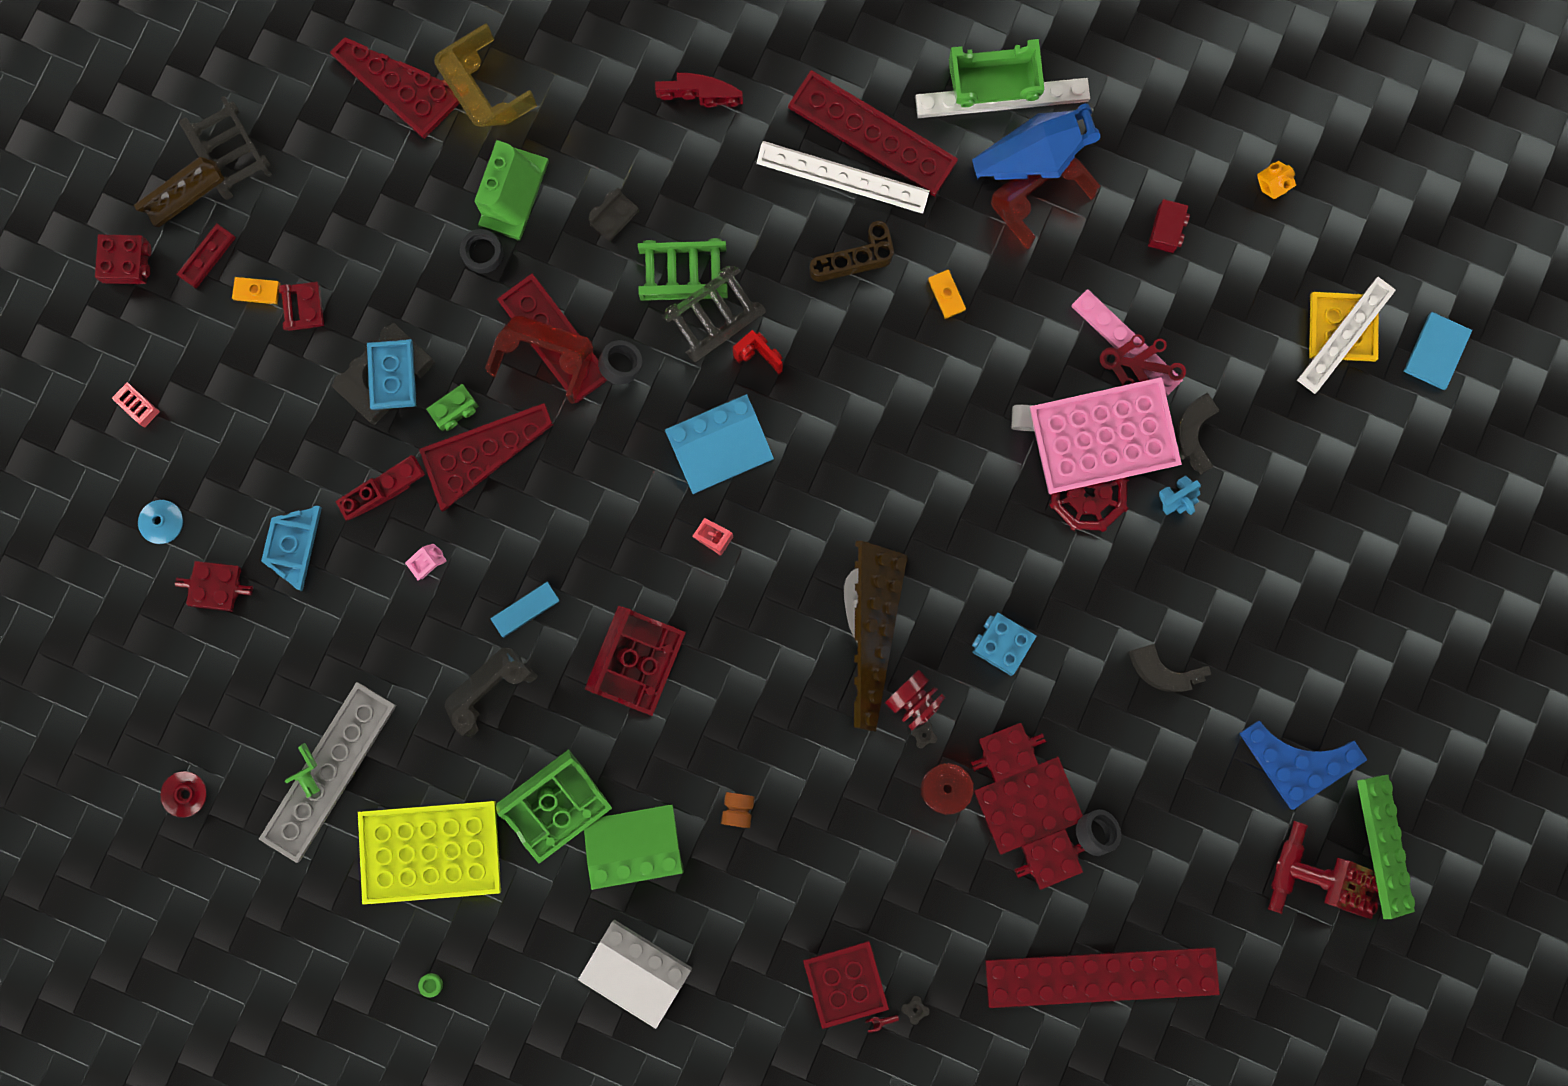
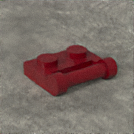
M318 282L279 286V293L282 294L285 319L283 330L291 331L324 326L321 291ZM297 293L299 321L293 320L291 294Z

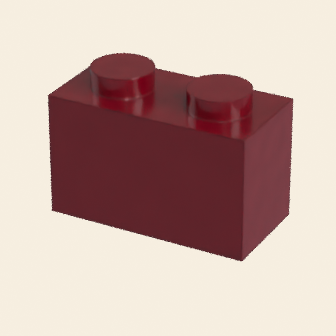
M1166 199L1161 201L1150 236L1149 247L1174 253L1177 247L1182 246L1185 235L1181 234L1183 226H1187L1190 214L1187 213L1188 205Z

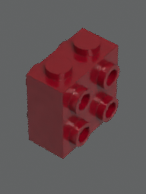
M98 234L95 278L102 283L146 284L147 277L150 276L148 256L152 252L151 244L142 235Z

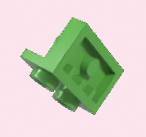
M461 384L426 410L443 432L456 427L457 421L463 417L468 418L476 412L475 409L479 406L465 386Z

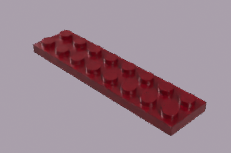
M812 70L788 104L790 110L917 187L929 190V194L934 197L958 162V158Z

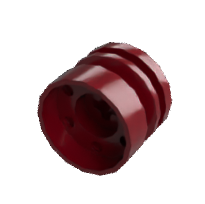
M920 670L885 702L894 713L899 712L903 708L907 711L901 719L903 722L910 716L914 718L908 725L911 730L930 719L939 710L942 701L946 698L941 694L933 700L931 696L938 689L934 687L928 692L924 690L929 680Z

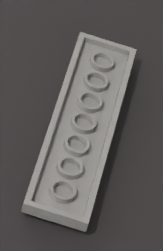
M356 682L312 753L318 766L312 769L310 774L320 791L307 798L299 781L296 780L259 840L299 863L396 708V705Z

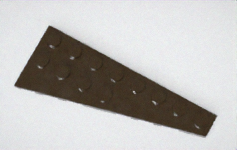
M856 541L858 561H855V568H858V583H855V591L858 595V603L855 608V640L858 641V655H855L854 662H858V677H854V684L858 691L856 701H854V727L876 732L908 555L865 541Z

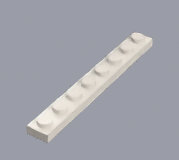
M1088 78L1044 82V93L1035 101L1020 99L979 103L971 107H961L960 104H957L954 91L916 94L918 118L1089 102Z
M765 141L761 144L757 164L920 213L924 212L930 192L923 188Z

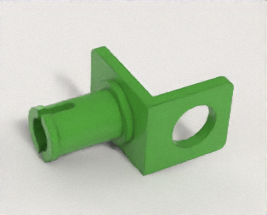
M303 743L298 748L308 767L288 777L285 782L288 783L294 779L295 781L298 780L308 798L320 791L310 774L311 770L318 765L307 745Z

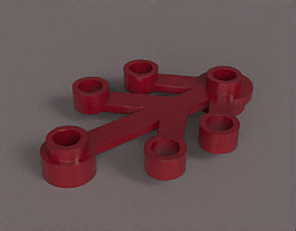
M1140 334L1134 335L1129 342L1118 349L1113 347L1106 348L1100 355L1101 365L1106 369H1113L1122 383L1121 386H1124V382L1130 380L1132 384L1135 383L1132 378H1128L1121 365L1131 367L1140 382L1149 380L1143 370L1168 374L1175 381L1182 380L1186 375V368L1181 363H1173L1170 366L1145 361L1155 353L1166 349L1167 343L1161 338L1156 339L1153 345L1133 358L1124 357V355L1135 347L1143 346L1145 339ZM1135 337L1142 339L1140 345L1134 344L1133 340ZM1162 341L1164 348L1157 349L1155 346L1156 342ZM1109 354L1115 356V361L1112 363L1107 361ZM1175 367H1179L1182 370L1178 376L1173 374Z

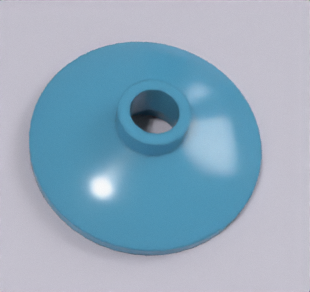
M156 500L147 504L142 509L138 518V527L146 540L155 544H165L171 542L180 534L183 527V516L180 509L174 503L166 500ZM157 517H160L161 522L158 525H156L155 519Z

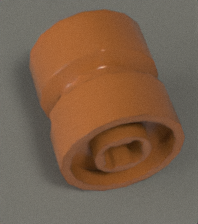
M726 792L724 805L728 808L723 811L721 824L750 828L752 815L748 811L753 809L755 796Z

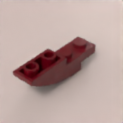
M677 73V81L655 82L656 96L662 100H672L675 97L691 100L699 97L700 105L705 107L725 104L728 107H735L743 104L742 91L713 77L693 73Z
M411 455L377 478L369 479L335 502L345 520L348 521L410 488V484L425 474L415 456Z

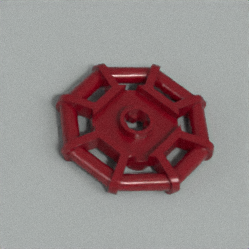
M1125 477L1112 482L1107 481L1067 490L1066 498L1060 500V492L1051 494V504L1049 505L1051 509L1053 508L1067 522L1071 530H1101V532H1104L1110 524L1123 512H1127L1129 508L1127 506V481L1129 479ZM1117 485L1118 502L1112 500V487ZM1085 487L1094 490L1093 494L1095 496L1093 498L1091 496L1087 498L1084 496L1086 492L1084 490ZM1068 503L1077 513L1075 518L1064 508V504ZM1108 505L1115 508L1102 519L1100 512ZM1081 515L1095 516L1096 521H1080Z

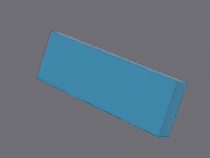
M546 582L492 617L491 620L504 638L560 602L549 583Z

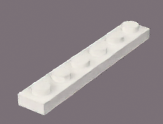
M1377 277L1297 381L1315 394L1396 290Z

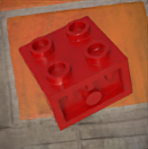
M751 330L733 346V357L739 364L743 360L746 362L751 359L756 349L778 374L783 369V362L781 361L783 357L775 348L771 350L766 345L768 341L760 332L756 334Z

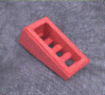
M128 382L112 397L124 411L143 427H146L160 412ZM129 390L131 393L121 401L120 398ZM135 395L137 398L129 406H127L126 404ZM141 401L142 403L133 411L132 409ZM146 406L147 409L139 417L138 414Z

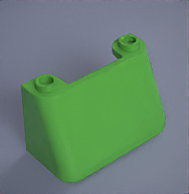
M1039 39L1028 40L1027 46L1021 49L1020 45H1015L1013 50L972 53V50L964 53L962 46L951 47L948 59L956 103L960 104L961 107H971L979 103L1020 99L1035 101L1044 93Z

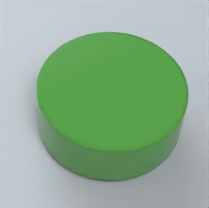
M434 973L424 975L418 984L420 993L429 998L438 995L443 987L442 979Z

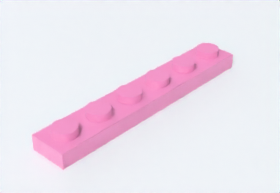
M1088 289L1071 306L1116 349L1129 342L1136 335ZM1135 337L1133 342L1135 345H1140L1142 340L1139 337ZM1144 343L1139 348L1135 347L1126 353L1124 357L1133 358L1147 349L1148 346ZM1157 354L1145 360L1167 365ZM1143 370L1149 380L1162 377L1166 397L1183 381V379L1179 381L1172 380L1168 374Z

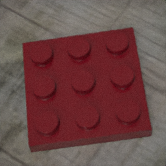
M869 941L803 960L822 1029L889 1010Z

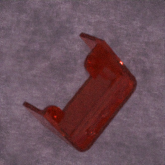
M1076 158L1070 162V165L1061 174L1065 179L1075 180L1091 200L1096 197L1101 187ZM1041 174L1029 175L1028 179H1011L995 191L991 199L992 207L1027 249L1031 248L1036 236L1022 221L1031 211V204L1026 196L1050 179L1042 178Z
M523 316L511 318L496 337L485 367L490 376L495 377L504 352L514 351L518 347L520 340L560 353V367L564 372L573 375L566 397L570 403L574 404L593 353L591 341L586 337Z

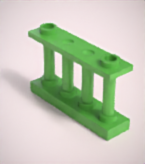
M712 238L706 242L656 243L653 240H646L643 243H638L639 254H645L646 283L644 286H639L640 301L728 298L727 284H723L720 281V252H727L726 241ZM698 252H711L712 281L709 284L698 282ZM667 253L668 283L662 286H657L655 283L654 254ZM676 253H689L690 282H688V285H679L677 283Z

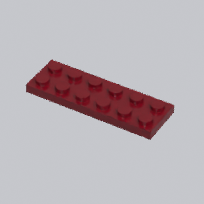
M530 274L497 298L498 302L575 403L607 381L599 370V360L533 274Z

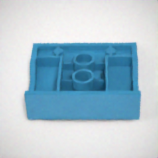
M747 394L665 429L692 494L774 459Z

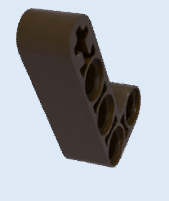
M875 221L870 225L868 231L869 245L814 258L810 263L811 278L820 282L889 265L893 258L894 249L887 225L882 221ZM881 230L884 235L876 237L872 232ZM881 250L887 251L889 256L882 258L878 255V252ZM863 255L867 257L868 261L860 263L856 258ZM839 260H842L846 262L847 265L843 268H839L835 265V263ZM820 266V268L823 269V272H819V270L816 269V267Z

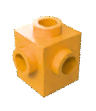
M1280 161L1272 163L1268 168L1257 174L1261 191L1273 199L1287 193L1288 190L1296 186L1293 168Z

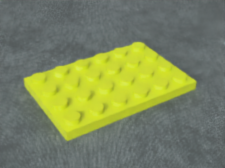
M496 801L358 812L362 904L501 893Z

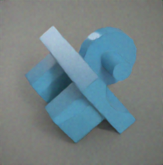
M1184 476L1176 483L1180 490L1174 494L1170 487H1166L1159 492V497L1163 503V511L1166 515L1176 509L1180 514L1186 510L1191 515L1195 513L1194 505L1199 503L1197 497L1200 495L1199 488L1201 485L1197 480L1193 482L1187 476Z

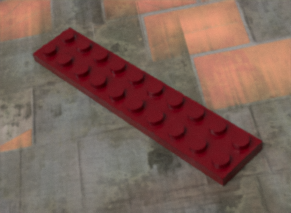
M1214 947L985 960L989 1008L1220 995L1216 948Z

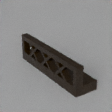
M199 157L134 204V207L137 211L147 213L152 224L155 227H160L225 179L215 161Z

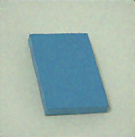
M1429 313L1403 372L1442 390L1447 389L1472 330L1436 313Z
M410 339L367 343L370 408L374 410L416 406L413 341Z

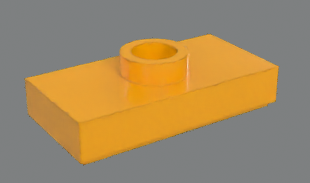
M949 269L928 278L945 319L966 310Z
M235 277L232 299L236 301L278 304L280 282Z

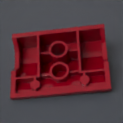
M618 605L585 690L653 716L686 632Z

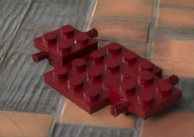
M1018 723L978 739L983 750V758L971 762L972 766L980 763V765L972 768L976 771L987 766L994 782L976 789L974 792L999 854L1001 855L1021 847L1027 865L1014 869L1015 873H1018L1016 874L1018 878L1031 873L1041 890L1083 873L1078 861V854L1085 850L1080 843L1074 845L1069 840L1065 828L1077 824L1083 815L1059 757L1038 764L1034 747L1046 743L1045 739L1036 742V740L1044 737L1043 734L1029 738L1024 731L1022 723Z

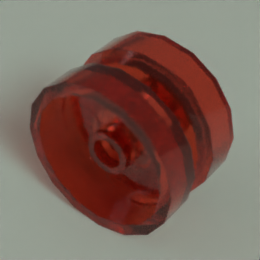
M940 764L931 768L925 774L921 784V795L926 805L933 811L941 814H955L964 810L970 803L973 795V782L969 774L962 767L954 764ZM945 785H950L952 787L951 789H949L951 791L950 793L944 792L943 788Z

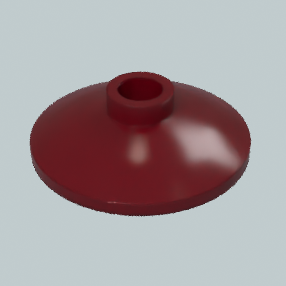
M184 771L171 775L164 782L161 789L163 807L168 813L176 817H189L196 814L205 804L207 797L205 783L198 775L192 772ZM185 790H188L190 793L187 799L183 796Z

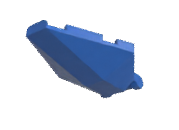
M1082 104L1073 111L1038 113L972 159L977 179L980 176H994L995 180L1028 179L1029 175L1041 174L1042 178H1059L1075 158L1074 155L1084 146L1095 143L1100 139L1099 130L1095 128L1091 117L1092 110L1090 105ZM1081 119H1083L1087 130L1086 134L1081 135L1077 123Z

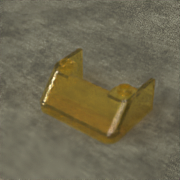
M487 23L438 52L434 60L437 69L471 122L478 127L509 124L537 107L530 90L509 103L502 102L491 107L472 78L471 74L477 71L481 65V59L476 51L494 41Z

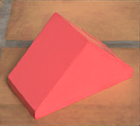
M704 518L692 537L719 555H722L733 539V534L729 530Z

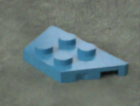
M313 506V508L303 511L298 510L284 516L272 517L261 561L300 591H303L322 509L320 506Z

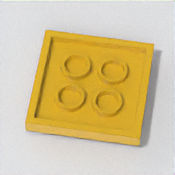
M1312 292L1310 294L1309 358H1314L1363 294ZM1379 313L1342 360L1372 362L1378 360Z

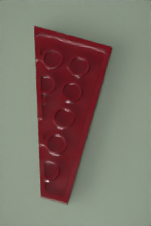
M346 37L330 51V54L423 139L469 94L468 90L455 87L445 80H439L430 76L429 73L401 61L393 60L383 53L380 54L370 50L367 46Z
M545 403L419 449L442 512L553 425Z

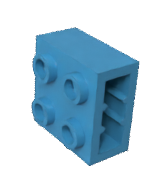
M996 613L994 617L990 615L984 624V627L987 629L983 636L978 634L972 644L975 647L972 653L1012 676L1037 636L1000 613Z

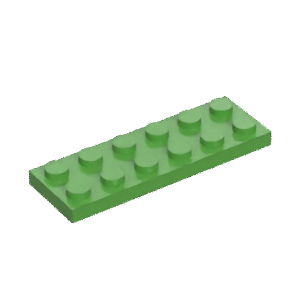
M1389 775L1357 780L1383 919H1393L1415 912V900L1411 894L1410 875L1406 868V854L1402 848L1401 829L1397 822V807L1393 801V786L1389 780Z

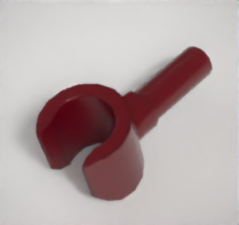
M898 1015L879 1019L878 1017L866 1019L865 1023L872 1021L874 1024V1028L867 1032L879 1031L885 1024L899 1021Z

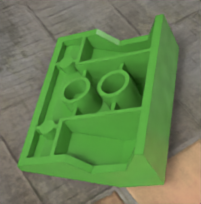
M569 749L496 804L499 817L507 821L518 835L522 844L538 863H541L612 809L609 802Z
M673 804L600 817L584 829L591 890L684 873Z

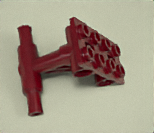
M1293 821L1289 840L1284 842L1281 856L1276 865V873L1271 885L1274 891L1268 909L1283 913L1287 894L1292 893L1297 878L1328 890L1324 903L1372 919L1378 909L1377 899L1379 896L1375 872L1352 861L1337 858L1334 870H1323L1301 863L1304 852L1302 843L1308 825Z

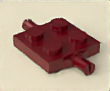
M195 561L190 579L177 577V582H175L176 587L188 588L186 605L191 607L233 611L238 594L251 596L253 593L251 592L253 591V586L240 585L241 568L233 565Z

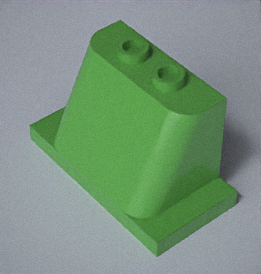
M496 140L474 201L481 213L478 223L479 228L519 241L521 240L549 163L548 158L514 148L507 143Z

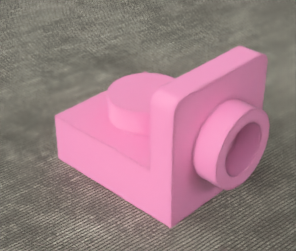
M430 544L418 550L405 563L417 580H421L435 567L444 564L446 559L440 548L435 544Z

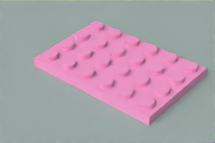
M1162 377L1029 407L1049 494L1182 465Z

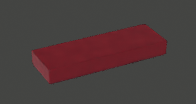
M216 223L176 275L196 289L236 237Z

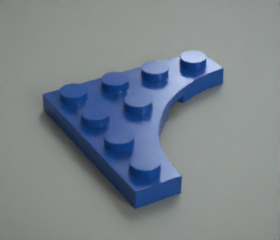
M1260 721L1255 722L1239 733L1291 810L1367 761V758L1355 741H1351L1333 750L1312 752L1285 744L1273 736Z

